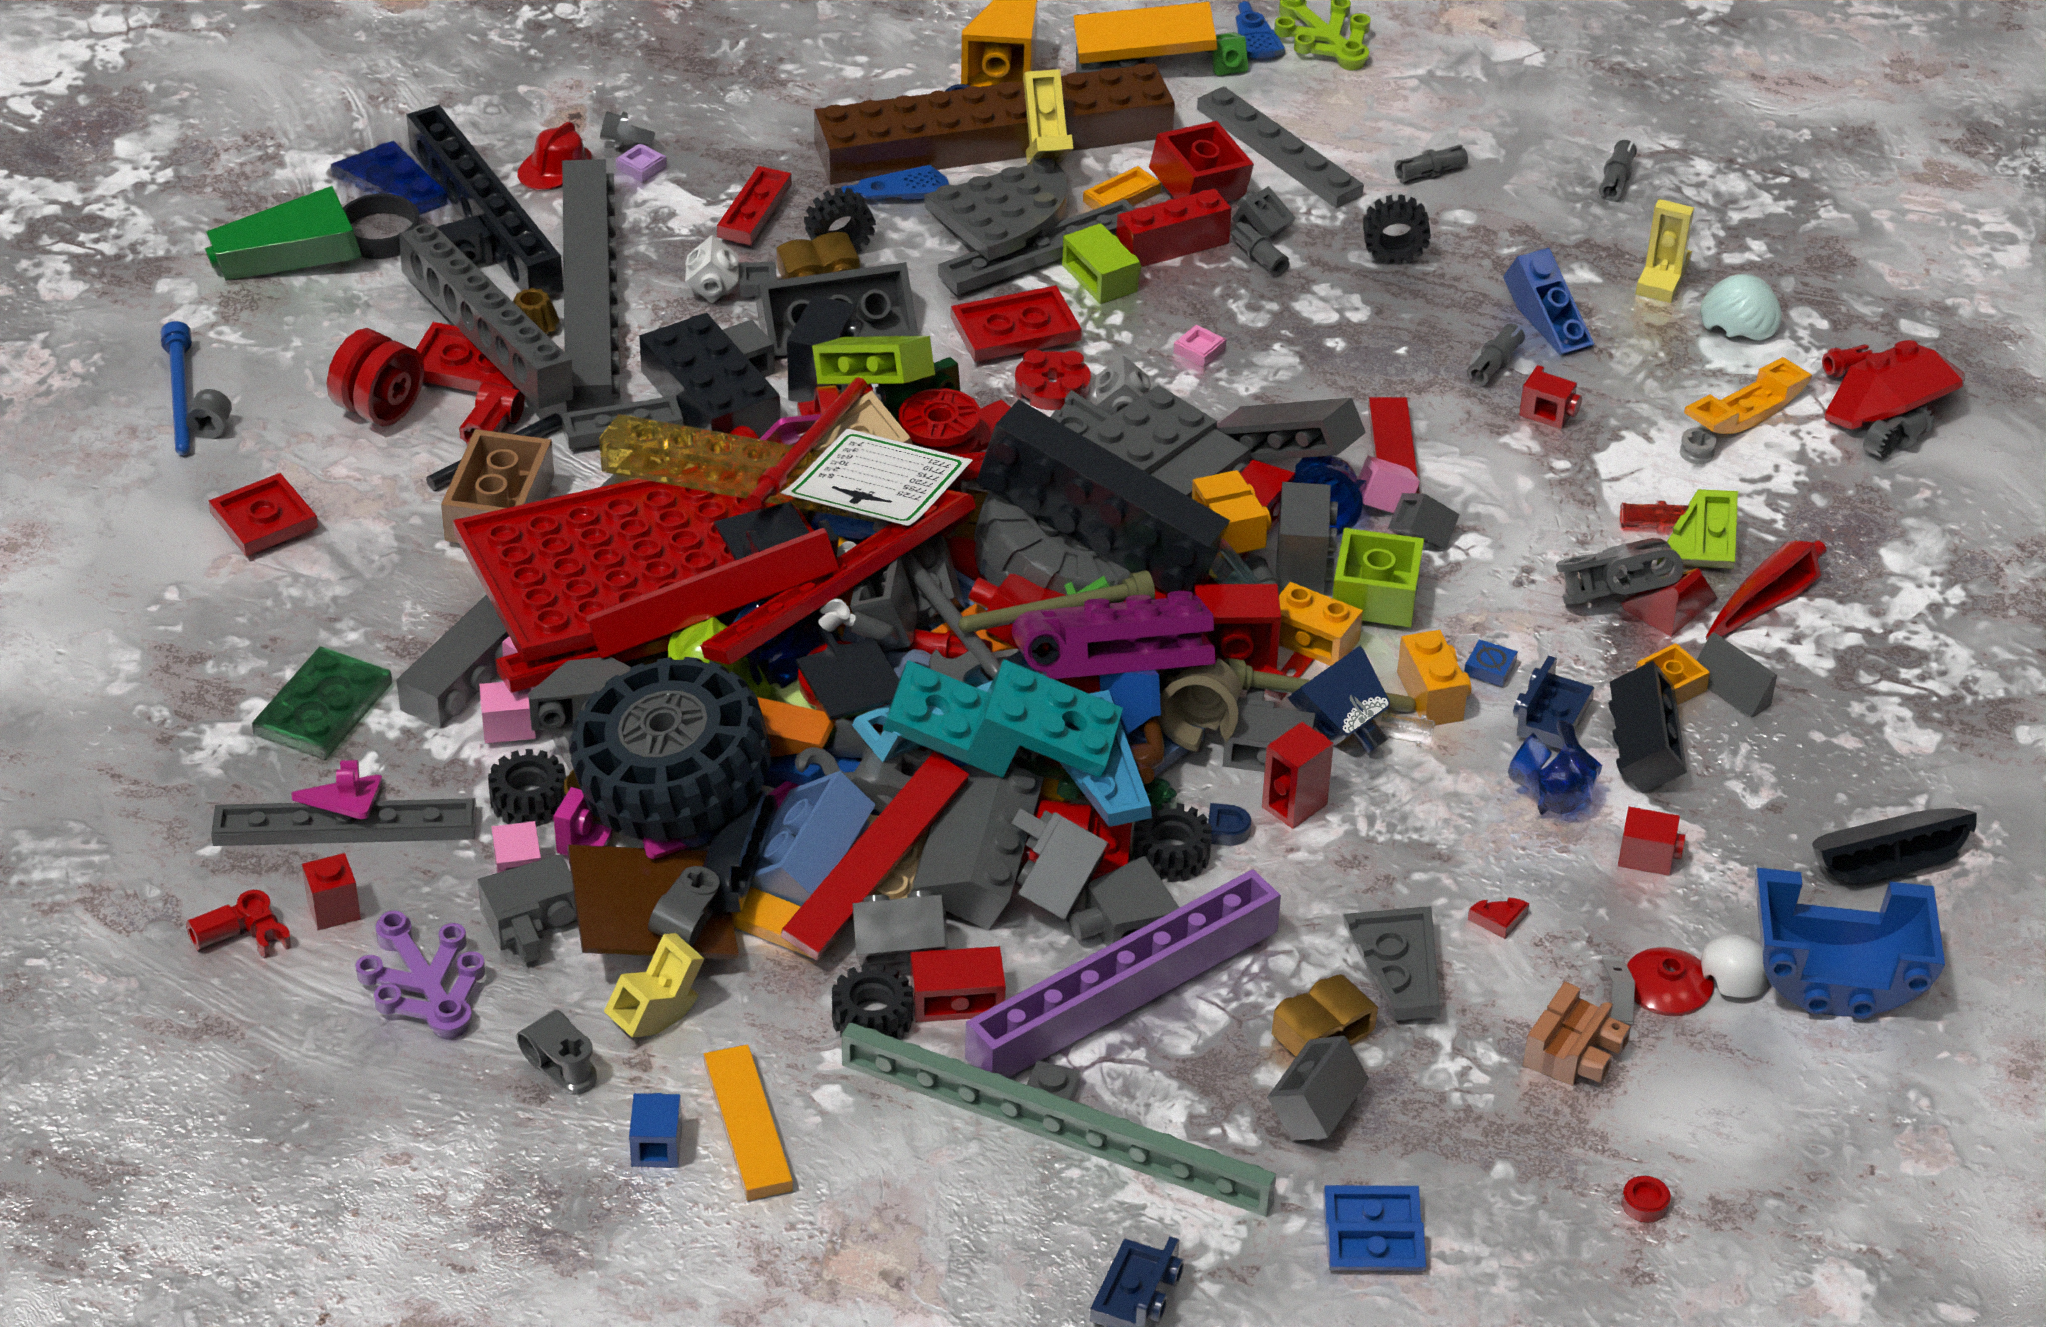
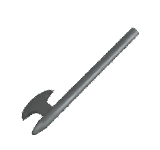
M879 519L874 523L873 531L877 533L890 524L886 520ZM909 550L901 555L904 570L969 650L957 658L947 659L936 649L930 656V669L965 682L969 674L982 667L994 679L1001 665L976 632L964 633L959 629L958 622L963 616L913 553Z

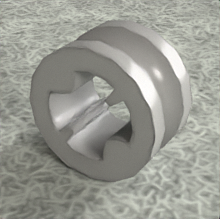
M1700 427L1690 428L1683 432L1679 451L1681 457L1694 464L1710 462L1715 453L1716 436L1711 431Z

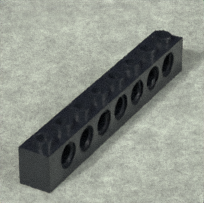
M435 105L406 114L411 152L464 219L478 216L491 234L493 256L521 292L523 289L529 290L530 288L542 289L549 296L564 292L561 255L440 105Z

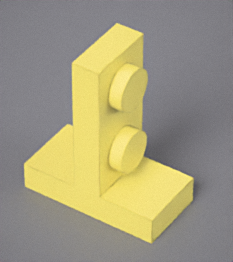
M1060 69L1024 72L1023 81L1030 146L1026 149L1027 164H1033L1035 160L1040 158H1052L1055 162H1062L1073 150L1072 135H1067Z
M1658 199L1654 207L1646 264L1637 282L1636 295L1667 303L1672 302L1691 261L1692 251L1688 250L1694 207Z

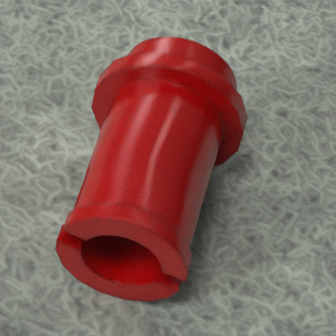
M1866 344L1844 350L1837 347L1831 348L1822 357L1823 369L1828 375L1836 378L1841 377L1849 370L1851 365L1865 360L1866 356L1872 354V350H1868L1869 346Z

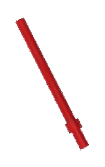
M855 378L776 466L767 468L758 478V485L746 499L747 504L751 508H760L770 496H775L782 490L787 483V477L867 389V383L863 378Z

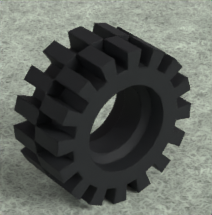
M835 188L834 195H831L829 190L824 192L825 199L822 201L816 197L813 200L816 207L808 206L806 212L809 216H804L805 229L810 239L813 240L831 232H843L848 234L856 253L862 251L859 245L863 243L867 246L870 243L867 235L874 236L875 229L873 226L876 225L873 214L858 192L854 193L849 188H846L845 193L841 188ZM842 217H851L844 227L837 230H829L836 220Z
M1398 194V200L1393 201L1392 195L1386 196V203H1382L1378 199L1374 202L1375 209L1369 206L1366 210L1367 216L1364 215L1363 230L1366 249L1369 253L1372 252L1373 258L1378 260L1382 256V262L1385 264H1389L1390 259H1394L1395 265H1401L1402 258H1406L1407 263L1414 261L1413 254L1418 257L1423 255V248L1427 249L1429 246L1431 233L1428 213L1425 212V207L1422 203L1417 205V201L1413 197H1410L1408 202H1406L1405 195ZM1393 224H1405L1411 228L1408 232L1398 236L1383 233L1386 227Z
M525 749L526 755L522 756L519 755L518 750L511 752L510 760L505 755L498 759L499 765L493 764L490 768L491 773H488L490 804L497 818L502 816L503 822L507 824L515 819V823L535 821L536 826H538L539 819H542L545 824L551 822V814H555L566 796L564 792L566 773L563 763L559 764L558 758L554 755L548 758L546 751L540 750L538 755H533V749ZM527 785L539 786V788L530 791L517 790V788Z
M1162 803V810H1158L1155 805L1151 806L1152 818L1135 821L1133 837L1134 860L1145 856L1160 879L1162 875L1168 876L1167 882H1175V876H1180L1183 882L1190 880V872L1197 877L1201 874L1202 867L1206 869L1211 853L1212 827L1211 824H1207V817L1204 814L1197 817L1198 809L1191 806L1187 812L1184 811V804L1177 803L1176 809H1170V803ZM1175 839L1184 842V844L1167 845L1159 841Z
M863 964L862 972L858 973L855 967L847 970V977L841 974L837 978V985H833L831 996L833 1027L836 1032L840 1031L841 1038L849 1022L867 1029L877 1030L881 1034L898 1040L903 1038V1031L909 1032L911 1021H913L912 985L909 986V979L905 975L899 978V970L892 967L886 973L885 965L877 964L876 970H870L869 964ZM869 1001L888 1005L879 1010H865L858 1007V1005Z

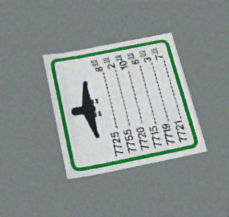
M846 429L794 483L780 493L910 526L933 505L973 460Z

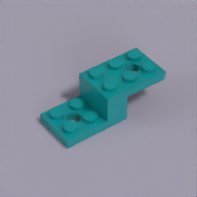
M1003 659L987 692L907 660L882 729L890 733L895 731L902 734L901 737L1002 778L1019 745L1101 778L1107 766L1123 707ZM927 706L939 708L944 715L932 713ZM1065 722L1073 723L1080 731L1069 729Z

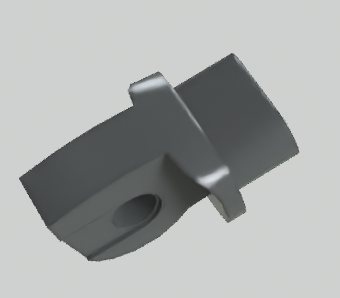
M623 111L622 115L606 112L600 139L613 142L615 148L620 147L624 138L652 146L655 136L654 131L629 125L627 112Z

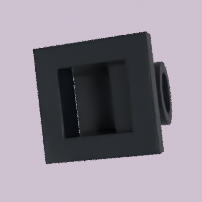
M477 215L437 226L475 265L485 263L486 266L494 265L491 234Z

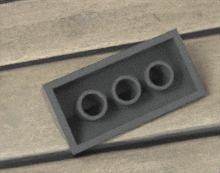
M906 262L760 282L754 288L760 329L774 343V357L787 356V339L813 295L856 304L857 321L861 322L860 337L918 336Z
M1010 763L1003 778L972 765L958 766L969 774L968 782L929 827L910 893L927 890L934 892V895H942L946 911L987 930L990 929L1010 900L1028 836L1027 833L1014 827L1011 822L1019 808L1031 815L1034 814L1043 782V777L1013 763Z

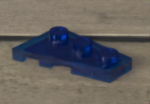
M395 141L379 144L375 148L331 163L332 176L340 180L347 177L355 181L356 188L365 192L372 189L380 194H394L404 197L415 204L419 215L448 205L447 192Z

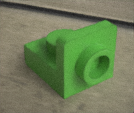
M1235 32L1216 34L1217 50L1205 51L1212 54L1214 74L1224 75L1247 71L1248 60L1245 36Z

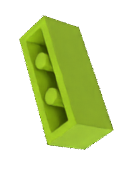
M930 336L842 337L812 346L818 384H850L857 377L863 378L867 384H904L935 375Z

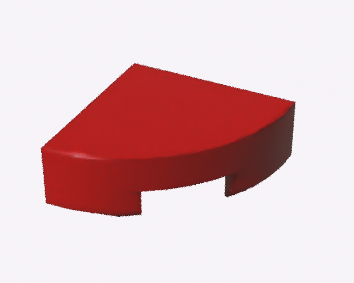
M1509 897L1507 901L1487 903L1488 900H1482L1469 908L1468 920L1505 939L1526 917L1530 903Z

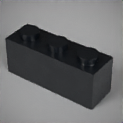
M1651 661L1610 681L1612 700L1608 702V705L1615 719L1616 728L1612 730V734L1619 749L1620 757L1616 759V764L1621 776L1626 781L1631 780L1642 793H1645L1687 773L1675 688L1654 661Z

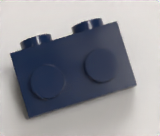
M1548 656L1541 669L1535 668L1533 670L1527 693H1520L1517 697L1513 716L1518 718L1517 736L1564 750L1593 700L1594 686L1555 675L1557 658Z
M1170 1236L1164 1249L1160 1250L1124 1238L1090 1308V1321L1106 1327H1150L1152 1321L1159 1323L1167 1306L1168 1295L1165 1293L1169 1285L1174 1287L1178 1285L1183 1272L1185 1261L1178 1257L1180 1239Z

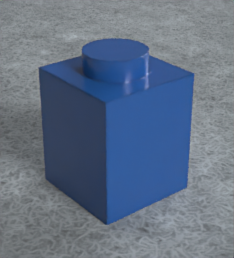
M634 1093L629 1131L631 1167L678 1168L682 1132L680 1094Z

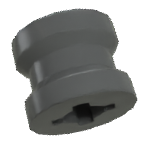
M214 389L201 390L196 394L192 408H190L186 417L187 426L197 436L209 439L216 438L222 434L225 428L226 420L229 418L232 410V404L229 398L222 392Z

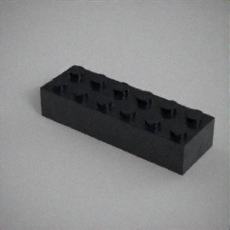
M1019 399L996 423L976 483L1126 570L1132 573L1147 570L1152 577L1154 586L1166 593L1190 591L1194 594L1195 584H1202L1206 579L1230 522L1224 516Z

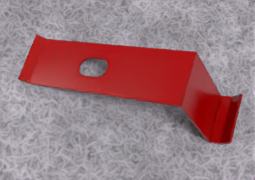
M1294 652L1281 671L1265 665L1262 672L1287 676L1286 673L1289 669H1295V674L1289 677L1300 678L1312 660L1315 659ZM1265 690L1264 693L1281 701L1287 695V693Z

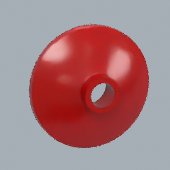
M1657 947L1647 949L1633 956L1627 963V967L1635 981L1634 1002L1650 1012L1664 1016L1689 1015L1703 1008L1712 996L1713 978L1712 975L1707 979L1703 977L1701 960L1688 952L1675 948Z

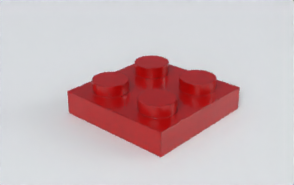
M281 473L208 500L210 513L245 556L318 528L317 515Z

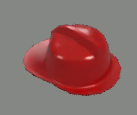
M566 122L560 127L548 128L538 134L534 151L518 168L517 177L521 184L527 188L551 190L563 185L562 161L591 160L592 154L588 148L584 147L583 140L576 132L574 124Z

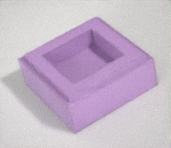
M641 143L616 158V169L640 182H644L667 167L666 156Z

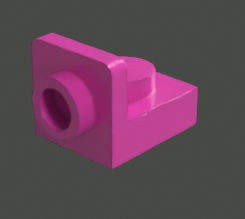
M571 787L553 816L556 852L568 856V844L607 846L613 837L612 829L592 823L593 814L587 807L582 790Z

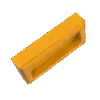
M1136 166L1083 191V202L1093 210L1126 199L1133 206L1161 193V182L1139 166Z

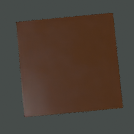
M568 844L567 851L582 953L654 956L662 937L650 932L648 924L657 902L663 894L669 891L682 871L692 866H702L708 851L680 850L651 859L646 855L645 848ZM713 910L710 921L703 928L692 947L703 958L738 960L739 953L731 912Z

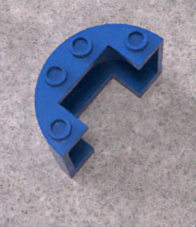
M1757 867L1755 889L1762 959L1766 976L1777 992L1790 1002L1806 1009L1809 1013L1853 1016L1858 1019H1866L1874 1014L1895 1009L1914 1000L1929 990L1942 973L1945 959L1934 886L1889 882L1879 912L1797 903L1802 888L1801 872Z

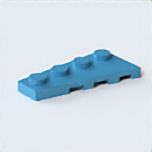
M1109 690L1090 693L1093 696L1113 703ZM1120 720L1107 766L1101 778L1060 762L1109 827L1152 818L1151 804ZM1065 722L1069 729L1080 731L1073 723Z

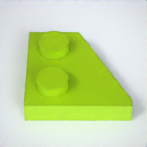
M1698 489L1688 504L1687 511L1684 515L1680 516L1673 527V533L1667 541L1670 547L1681 557L1683 566L1734 569L1738 491ZM1663 557L1657 559V565L1662 562Z

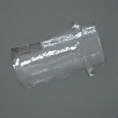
M1384 711L1381 721L1398 725V728L1380 726V729L1387 738L1414 742L1418 748H1421L1423 744L1431 745L1435 721L1428 720L1427 715L1423 714L1421 718Z

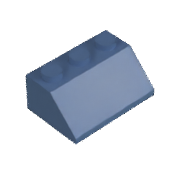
M841 771L791 789L775 814L751 887L802 906L846 855L854 840L865 832L869 825L867 819L876 804Z

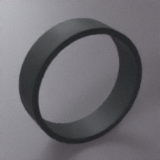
M382 193L362 196L343 207L350 224L362 217L373 214H394L412 222V225L405 231L412 230L420 225L419 211L415 204L404 197L394 194ZM399 234L383 239H368L355 235L362 258L387 259L401 255Z

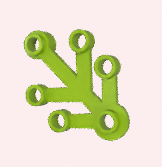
M1280 0L1279 15L1281 17L1275 20L1274 33L1283 38L1295 37L1294 50L1297 53H1312L1336 57L1338 65L1346 70H1358L1365 65L1369 58V49L1362 42L1365 34L1370 31V17L1362 13L1352 15L1350 17L1349 29L1351 35L1349 40L1340 35L1344 20L1350 15V0H1331L1329 24L1306 6V0ZM1301 19L1309 27L1297 26L1295 21ZM1315 40L1325 41L1330 44L1316 43Z

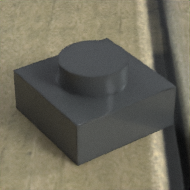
M775 261L739 263L740 297H755L754 288L758 283L777 280Z
M1037 1060L1027 1085L1041 1088L1048 1093L1073 1101L1080 1085L1081 1071Z

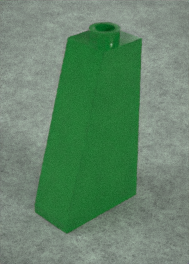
M333 186L206 231L211 246L205 248L206 254L213 269L220 267L225 280L354 260L362 257L353 228Z

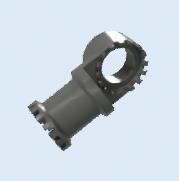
M1921 405L1902 413L1901 416L1893 417L1888 422L1879 419L1868 430L1863 442V449L1881 459L1888 458L1887 455H1890L1895 448L1906 449L1912 447L1917 441V436L1933 429L1935 424L1933 419L1935 417L1930 415L1931 410H1927V405Z

